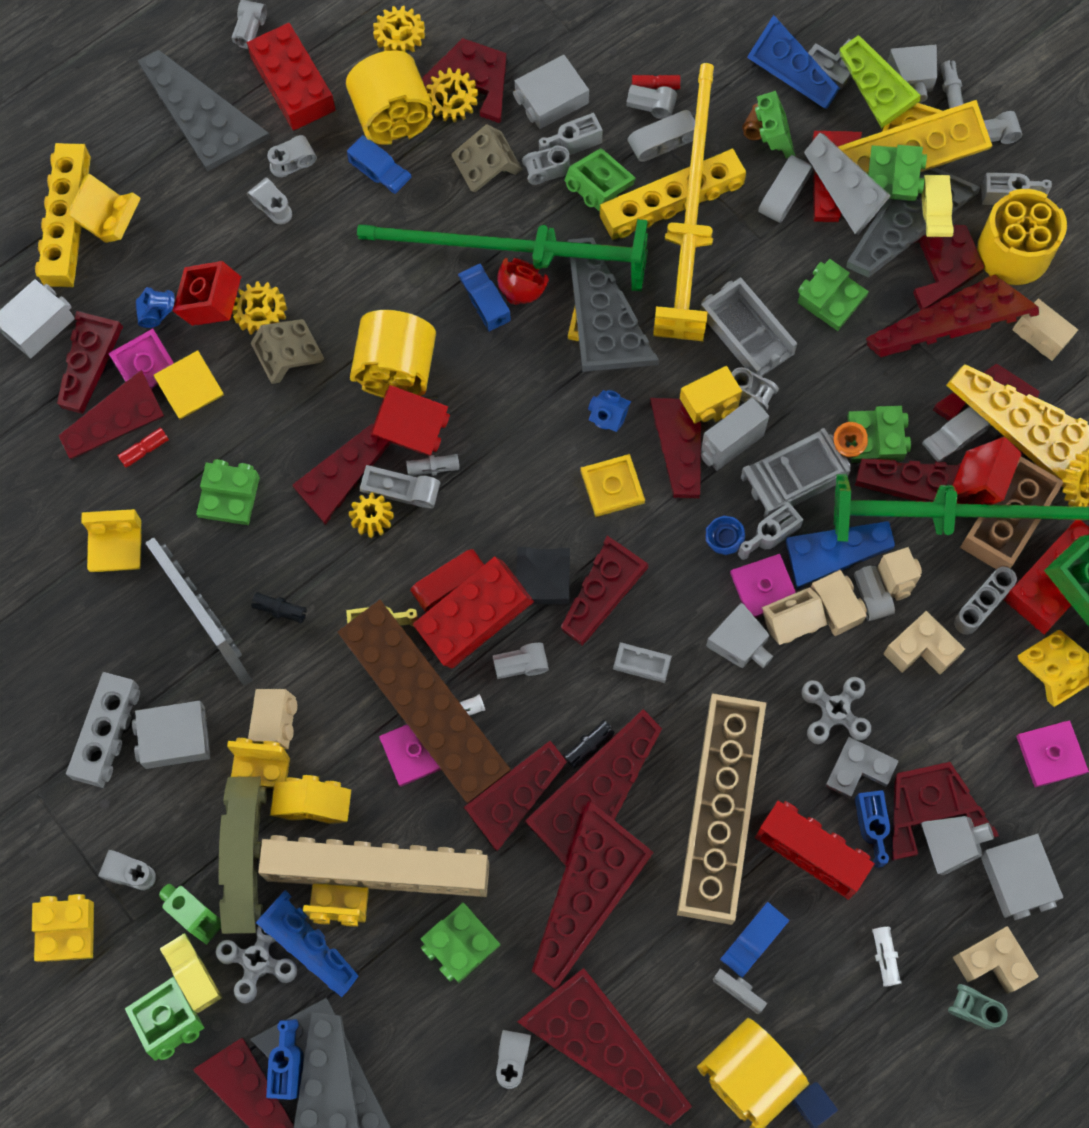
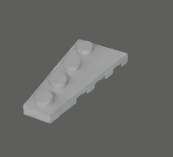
M819 133L804 153L854 234L859 235L891 195L824 134Z

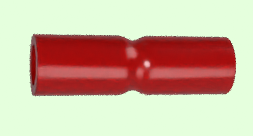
M632 75V85L649 89L669 87L673 90H680V75Z
M160 427L143 438L139 443H135L117 456L125 468L144 457L146 453L152 452L169 439Z

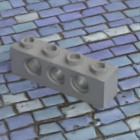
M106 672L102 673L66 775L72 780L101 788L104 787L105 782L110 780L113 773V766H111L113 759L121 751L123 731L128 729L131 722V715L129 714L132 706L137 704L140 697L139 686L134 680ZM120 700V705L117 709L109 710V706L113 701ZM106 725H111L110 732L105 736H100L101 729ZM99 750L102 751L101 758L98 761L91 762L92 754Z

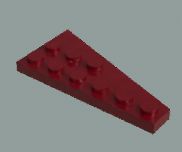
M994 274L883 330L877 331L875 334L867 337L866 342L867 346L879 357H884L910 350L913 344L926 342L929 345L936 343V338L949 335L950 338H955L989 329L992 323L1004 320L1006 323L1015 322L1016 317L1025 314L1034 317L1039 315V307Z
M644 709L524 821L565 866L567 865L587 801H591L615 820L645 759L648 757L662 728Z
M587 801L532 968V972L554 989L558 988L654 853L591 801Z
M584 968L517 1021L518 1024L669 1126L692 1107Z

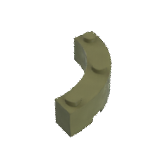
M261 776L228 777L223 799L227 814L221 815L219 841V885H224L223 899H220L219 903L222 934L256 933L258 925L256 922L263 915V905L258 904L257 859H260L262 846L261 842H258L262 804H266L267 790L266 787H262Z

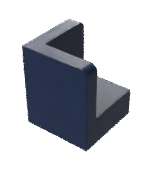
M818 1082L811 1084L792 1100V1103L811 1128L818 1127L838 1111Z

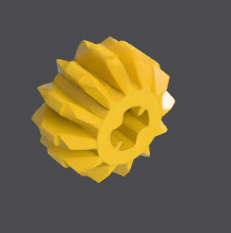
M372 492L369 494V499H365L363 495H360L361 503L353 502L352 508L354 510L349 511V517L353 519L351 522L352 527L358 528L360 535L368 531V535L371 538L374 536L375 531L383 535L382 527L390 528L391 523L389 520L394 518L393 512L390 511L392 508L391 503L385 502V498L382 495L375 499ZM372 512L376 513L375 517H372ZM370 513L371 518H367V514Z

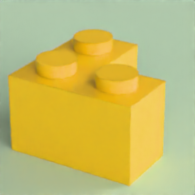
M725 366L682 387L680 400L694 423L701 420L706 422L712 418L717 422L739 407L742 390L728 367Z
M303 775V779L288 777L285 782L274 784L270 816L291 821L311 819L328 824L345 823L348 821L351 789L341 787V783L336 781L320 782L319 777L312 775Z

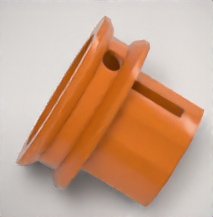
M856 422L843 423L834 433L833 440L836 450L848 458L859 456L868 445L866 429ZM854 440L856 441L855 447L853 445L847 447V441L850 443Z

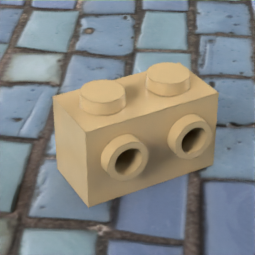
M1038 298L1034 304L1039 307V315L1030 317L1029 314L1022 315L1012 330L1035 347L1041 354L1053 361L1070 342L1078 329Z
M909 547L883 555L877 567L885 592H889L891 597L897 601L911 595L910 592L916 587V583L922 573L920 563L917 559H913Z
M841 570L812 583L811 589L821 598L827 624L834 636L863 623L867 616L866 606L860 598L857 599L853 592L854 586L848 576H844Z
M810 587L762 607L768 632L779 645L792 642L797 637L813 633L819 628L828 625L821 598Z
M256 689L248 739L253 740L254 744H263V741H274L280 743V746L284 749H289V742L292 740L294 732L292 726L293 715L297 711L296 697L286 689Z

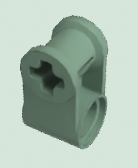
M958 984L957 990L959 992L953 1006H950L948 1009L949 1013L988 1030L996 1029L1006 1022L1008 1014L1003 1004L982 995L973 988ZM987 1008L996 1010L999 1016L997 1023L988 1021L985 1015Z

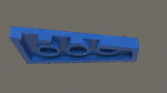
M773 15L747 58L827 109L840 90L839 86L776 16Z
M889 521L849 527L848 541H837L835 530L787 537L786 546L796 590L829 574L847 569L855 563L866 561L893 549L895 543Z
M284 890L256 924L281 944L287 952L303 963L309 971L326 983L331 990L343 997L358 978V975L336 949H329L323 933L319 929L313 930L305 920L307 915L303 912L302 908L296 909L289 901L291 895Z

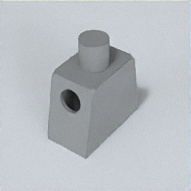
M936 44L891 49L887 63L921 95L920 102L918 103L926 101L928 98L927 92L933 90L937 79Z
M740 603L713 632L706 644L709 649L741 668L745 667L751 659L764 668L774 657L763 648L769 638L768 632L743 603Z
M967 816L921 823L937 874L946 875L983 856L980 843L994 839L989 823L974 827L971 818Z

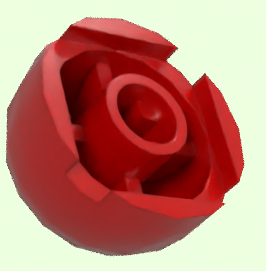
M505 258L499 268L497 282L500 291L506 296V300L512 304L519 305V303L526 304L536 301L545 290L549 278L546 274L542 277L538 273L539 270L535 269L533 264L514 258L512 262H508V258Z

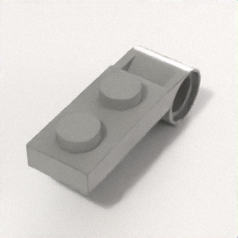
M366 465L360 485V492L367 494L372 492L378 497L382 495L386 499L423 508H434L440 481L429 476H418L416 478Z

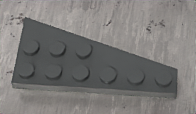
M593 237L568 240V242L596 244ZM570 257L582 372L659 365L656 353H653L649 340L640 329L635 314L623 292L619 290L616 279L610 273L605 260Z

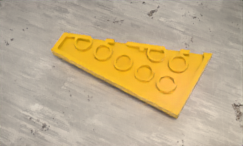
M965 364L946 385L1036 465L1061 480L1067 478L1068 474L1065 470L1069 469L1070 460H1076L1077 453L1081 454L1082 451L1089 452L1088 422L1081 418L1075 419L1068 416L1060 408L1030 394L1027 396L1017 392L1015 387L1008 384L1004 386L993 381L991 376Z

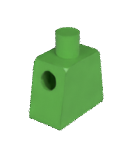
M167 884L160 891L159 897L165 901L162 908L206 945L221 929V919L184 887L179 886L176 889L172 884Z

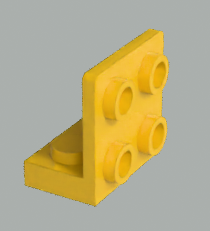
M88 174L85 176L67 216L105 243L122 239L141 198L134 193L120 196L94 176Z
M135 509L82 513V524L88 530L87 569L89 572L135 570L141 568V519Z
M1057 630L1018 655V661L1045 684L1047 701L1053 707L1089 686V653L1061 630Z
M236 738V741H228L227 747L234 754L231 777L261 776L262 787L274 789L275 783L286 781L290 757L284 748L280 746V743L263 741V744H254L253 740L247 738Z
M313 883L310 906L304 905L303 912L316 924L327 925L330 924V920H338L343 926L357 927L358 922L365 923L369 889L366 887Z

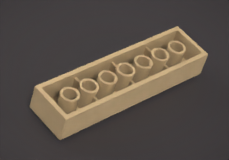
M718 694L711 695L677 911L679 916L730 925L735 922L766 702Z
M272 835L270 840L262 839L258 873L267 882L309 885L314 883L366 887L379 890L487 897L489 860L487 855H482L483 851L476 849H467L466 853H454L455 849L448 847H439L438 851H426L427 847L411 845L409 850L399 849V845L383 843L381 848L371 847V843L355 841L353 846L343 845V841L328 839L325 844L315 843L313 838L300 837L298 842L287 841L285 836Z

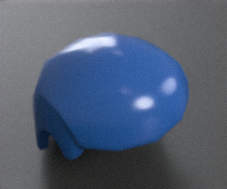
M721 516L715 518L706 527V542L718 554L729 555L737 552L745 540V529L742 523L734 517Z

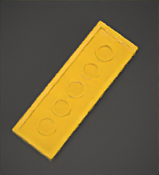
M977 100L838 146L840 150L868 174L872 145L896 148L897 145L923 147L922 154H927L925 169H920V172L991 149L992 143Z

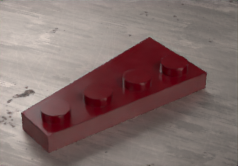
M141 369L58 436L69 459H73L165 416Z
M650 398V406L659 434L673 497L700 498L701 421L693 422L680 399Z
M373 423L292 485L293 489L324 525L331 519L330 516L343 504L349 492L359 484L361 477L364 475L366 465L373 466L390 445L388 441L370 435L374 426Z
M240 1038L193 1069L249 1128H294V1123L280 1099L266 1098L267 1077L244 1038Z

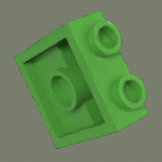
M773 91L757 96L758 107H755L758 121L763 123V128H760L763 143L768 142L771 150H782L785 158H789L791 155L795 156L787 116L777 92Z
M872 145L868 175L891 195L889 199L916 201L918 193H923L924 179L920 178V169H925L927 154H922L923 147L897 145L896 148Z
M600 148L571 165L564 181L571 192L576 191L584 198V202L588 207H595L600 211V204L616 198L619 193L631 187L636 178Z
M829 259L825 264L820 262L813 271L814 278L811 281L806 279L798 289L800 293L798 304L838 331L867 297L869 291L850 279V272Z
M879 406L875 408V411H850L848 413V422H856L862 425L868 435V445L865 451L857 457H851L852 463H860L861 459L903 461L907 452H910L911 440L910 437H905L904 428H908V414L902 412V406ZM854 440L850 443V446L853 445L855 447L856 441Z
M218 459L213 460V464L206 463L200 485L202 492L196 513L198 518L249 525L260 478L257 471L253 470V466L245 463H240L238 467L228 466L229 464L226 461Z
M464 903L458 906L443 921L438 922L421 938V941L424 943L421 947L422 951L431 961L436 957L443 965L439 969L450 982L455 979L458 983L465 979L501 946Z
M174 976L125 1008L146 1053L155 1061L158 1059H168L174 1054V1048L183 1042L191 1043L199 1037V1031L204 1029L197 1013L192 1010Z

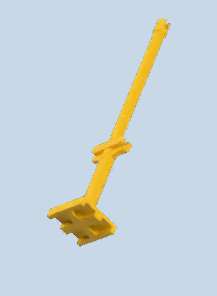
M709 63L700 65L698 77L699 88L684 224L669 223L667 233L665 234L666 241L681 246L674 308L656 306L653 336L696 341H703L707 311L689 310L695 248L712 245L713 243L712 228L710 226L697 225L710 91L714 66Z

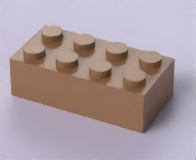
M1020 457L1004 501L994 505L1050 506L1063 485V480ZM979 517L960 548L996 570L1000 567L1011 568L1041 519Z

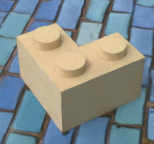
M925 611L888 645L884 655L902 673L922 656L941 675L960 657L965 648Z
M1008 926L953 957L967 982L992 970L1006 994L1021 988L1039 977Z

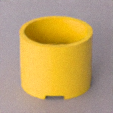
M394 50L376 53L360 61L349 72L346 78V87L368 140L376 144L389 145L392 144L394 139L408 136L410 139L418 135L431 123L433 119V106L415 61L408 53Z
M1018 189L1009 192L1008 195L994 204L977 243V251L985 267L984 270L990 276L995 274L1010 285H1024L1037 280L1046 272L1067 230L1064 211L1048 199L1047 194L1034 189Z
M377 310L366 313L360 320L350 380L360 383L363 391L383 398L389 385L419 396L424 395L428 384L436 330L426 320L401 311Z
M750 1018L743 1021L697 1066V1069L703 1076L708 1073L712 1089L740 1119L744 1121L749 1119L752 1122L750 1128H765L809 1085L803 1072L785 1050L761 1026Z

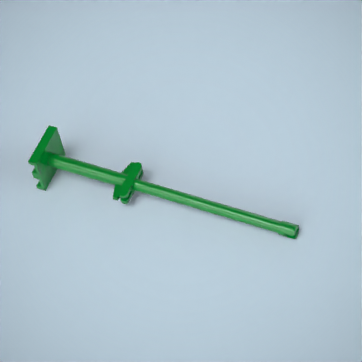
M637 219L633 247L556 241L554 228H549L548 230L546 225L538 227L536 240L382 228L359 224L357 228L358 239L375 241L377 239L533 253V267L537 270L547 268L554 256L630 262L632 291L642 292L648 249H646L648 242V233H646L648 220Z
M836 474L833 524L835 525L837 541H848L850 516L933 518L936 533L942 535V531L946 535L953 534L955 517L1089 520V507L956 504L957 492L952 485H940L933 502L851 500V488L847 474Z

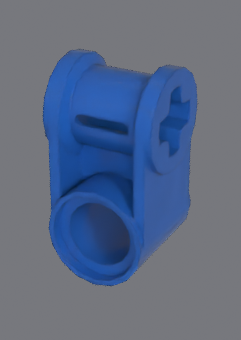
M146 287L140 297L136 299L138 325L143 328H154L160 325L161 321L173 309L174 293L170 290L165 292L153 291L152 288Z

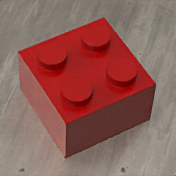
M223 261L184 267L173 312L191 326L230 320L242 276Z

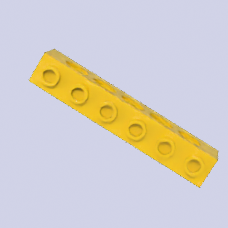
M56 143L55 151L51 153L52 173L47 178L49 194L45 196L44 200L46 216L42 218L41 222L43 238L38 243L40 260L35 265L36 276L40 278L43 285L74 287L82 226L69 218L67 213L85 176L89 173L91 157L85 144Z
M733 149L703 161L699 203L706 200L712 201L727 191H736L744 185L746 170ZM690 167L600 204V218L611 239L625 238L633 231H636L637 219L648 220L647 228H649L654 222L661 219H670L676 213L685 210ZM715 176H719V177H721L722 179H716V178H714V177H715ZM670 195H677L678 197L672 198ZM654 204L656 207H649L647 205ZM631 213L634 216L628 217L625 214Z

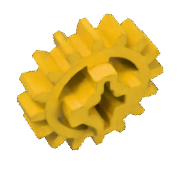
M392 6V12H388L386 9L383 10L384 17L378 15L377 23H373L374 39L377 40L378 47L384 46V51L394 50L406 53V50L415 52L414 45L421 46V39H425L424 21H421V15H414V9L412 8L408 12L405 11V6H402L400 10Z
M448 68L447 74H444L441 70L438 71L439 78L437 79L432 76L431 82L433 85L426 86L427 91L430 92L428 96L433 109H435V116L438 117L442 114L443 121L445 122L448 117H452L453 122H456L457 116L464 120L466 111L470 114L473 113L471 105H477V99L474 97L478 96V90L473 89L476 86L475 81H469L470 76L468 73L461 76L459 68L456 73H452L451 68ZM461 84H463L466 87L468 93H466V91L461 90ZM455 89L456 95H453L449 101L448 95H451ZM436 97L443 100V107L438 103Z
M257 281L253 288L246 284L247 290L245 292L240 289L238 290L240 298L236 297L232 312L235 322L239 323L242 331L248 327L249 334L252 335L261 325L280 323L279 319H286L283 312L287 310L283 294H279L277 287L271 289L268 282L264 287H261L259 281ZM275 303V310L272 312L273 304Z
M1082 451L1081 454H1076V460H1070L1069 469L1065 470L1068 475L1067 478L1063 479L1064 488L1062 492L1067 493L1064 500L1068 501L1069 506H1089V452Z

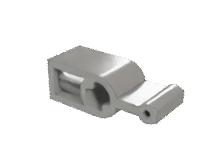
M591 113L561 125L557 135L541 138L539 140V151L554 146H563L568 150L569 155L601 144L603 130L595 114Z
M986 173L981 184L982 205H994L1001 198L1008 195L1009 192L1018 189H1034L1048 195L1052 183L1050 180H1043L1042 182L1030 181L1027 176L1019 173Z
M968 407L947 422L939 431L926 438L922 445L937 462H941L953 452L962 449L985 433L991 424L973 408Z
M789 502L759 523L755 537L741 544L738 556L744 560L758 547L762 549L774 548L801 528L803 518Z

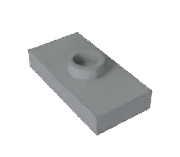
M620 642L613 670L665 683L672 656Z
M722 969L714 976L713 982L756 1014L761 1013L767 1005L764 1000L751 992L753 987L739 977L735 980Z

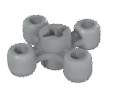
M851 677L846 680L843 692L839 696L827 695L824 692L823 686L818 681L811 680L804 684L801 693L803 699L808 703L819 705L822 710V718L819 721L813 722L807 730V737L812 743H824L829 736L830 728L839 724L844 725L849 730L850 736L855 740H865L870 735V722L865 718L854 716L850 710L851 702L862 697L865 692L866 686L862 679ZM850 686H856L858 691H853ZM809 689L815 690L817 694H810ZM839 707L841 709L840 712L834 714L832 710ZM856 726L862 727L864 732H859ZM814 730H820L822 736L816 735Z
M259 925L256 929L257 942L254 946L248 949H241L235 942L224 940L216 947V956L221 963H238L244 968L243 978L234 986L235 997L241 1003H249L255 999L257 995V980L266 973L275 975L282 983H289L297 976V966L294 961L286 958L275 960L270 956L269 947L276 940L270 935H264V930ZM227 949L232 950V952L229 955L223 954V952ZM258 957H261L262 963L257 962L256 966H253L251 960L256 961ZM284 968L291 969L287 974L281 973ZM244 988L250 989L247 994H242L241 991Z

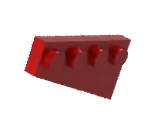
M814 131L813 140L819 133H822L838 147L861 139L862 132ZM813 168L814 222H839L841 211Z

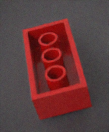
M290 22L246 42L251 60L293 131L336 111L332 93Z
M1075 520L1003 599L1044 635L1071 606L1044 570L1080 536L1089 535V526L1081 520Z
M494 556L415 621L413 625L443 666L454 668L534 603V600L504 561Z
M777 801L760 827L755 839L849 900L858 891L875 864L870 861L871 857L861 849L856 848L853 850L845 844L846 840L840 835L833 832L830 835L821 829L822 825L817 820L811 817L806 819L798 814V809L791 803Z

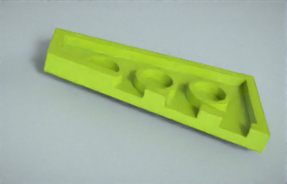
M859 35L839 48L841 58L881 129L920 102L921 95Z

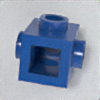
M603 390L597 397L593 396L589 404L588 410L591 411L589 421L594 422L601 429H610L617 432L624 424L631 401L620 397L617 392Z

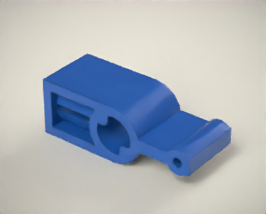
M364 135L347 150L350 164L374 182L382 183L394 194L411 179V174L407 170L397 165L387 152L371 140H368Z
M481 264L458 274L488 332L511 321L509 308L494 283L488 278Z
M881 790L859 793L855 797V804L862 838L867 843L873 844L875 854L873 863H875V867H884L888 863L889 856L885 853L883 839L890 831L884 792ZM874 824L875 828L881 829V835H876L875 831H870L869 825Z
M767 902L720 960L739 977L743 978L790 920Z
M297 1019L280 1020L277 1028L280 1031L279 1047L274 1048L269 1055L266 1098L289 1100L299 1098L304 1056L301 1048L295 1045L296 1030L299 1027ZM284 1056L289 1057V1062L284 1060Z

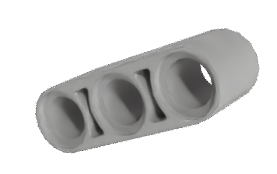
M689 110L678 112L634 131L628 137V142L640 162L648 161L692 142L695 119Z
M791 155L765 195L758 212L781 223L809 179L813 166Z
M1000 567L995 570L963 606L954 620V625L958 632L965 635L974 633L1001 603L1017 582V576L1012 569ZM996 578L1004 579L1007 586L999 585ZM980 597L988 598L991 605L983 604ZM963 616H971L974 619L975 623L968 624L967 622H965Z

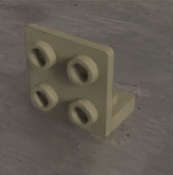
M488 124L452 153L456 165L472 192H477L501 171H507L516 175L522 170L502 131Z
M303 319L261 325L251 342L271 384L280 383L291 367L321 363L324 360L317 343Z

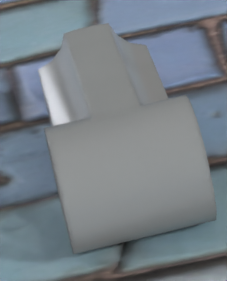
M247 0L240 1L237 12L238 21L231 37L233 43L241 48L248 49L246 42L254 39L259 26H263L267 16L266 4Z
M631 85L626 106L649 111L654 117L664 119L672 115L677 93L669 87H659L657 90Z
M1006 111L996 116L995 119L984 120L991 142L1001 141L1003 144H1010L1022 137V131L1014 111Z
M867 566L856 571L854 577L862 597L861 600L867 609L866 620L872 621L895 614L893 599L889 592H885L877 567Z
M531 643L522 646L520 650L493 655L497 679L521 674L528 676L539 675L549 670L543 643Z

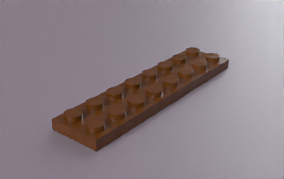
M380 599L337 631L467 804L511 771Z

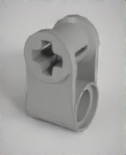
M303 135L296 136L287 142L270 148L267 155L270 162V171L276 177H286L295 171L307 168L314 164L317 159L308 140Z
M554 146L525 155L522 158V163L527 168L529 174L528 182L532 185H537L551 179L566 176L570 167L568 150L563 146ZM562 160L563 162L556 163L555 161Z
M267 177L247 192L252 203L262 210L274 223L282 225L291 220L292 210L288 206L286 196Z
M747 368L735 369L731 373L735 380H742L746 384L745 386H739L742 390L740 400L747 402L753 397L766 412L769 408L768 403L771 397L777 394L779 390L778 386L771 380L763 378Z
M108 850L98 877L107 881L139 890L150 889L156 881L155 871L146 863L112 850ZM143 872L145 873V875H144L143 878H141V877H139L138 879L136 878V876H137L138 873H139V874H142Z
M507 1030L502 1031L496 1070L498 1083L502 1087L513 1089L520 1084L525 1061H527L531 1035ZM508 1067H512L513 1072L518 1074L517 1077L511 1078V1082H507L505 1076L501 1075L502 1072H507Z

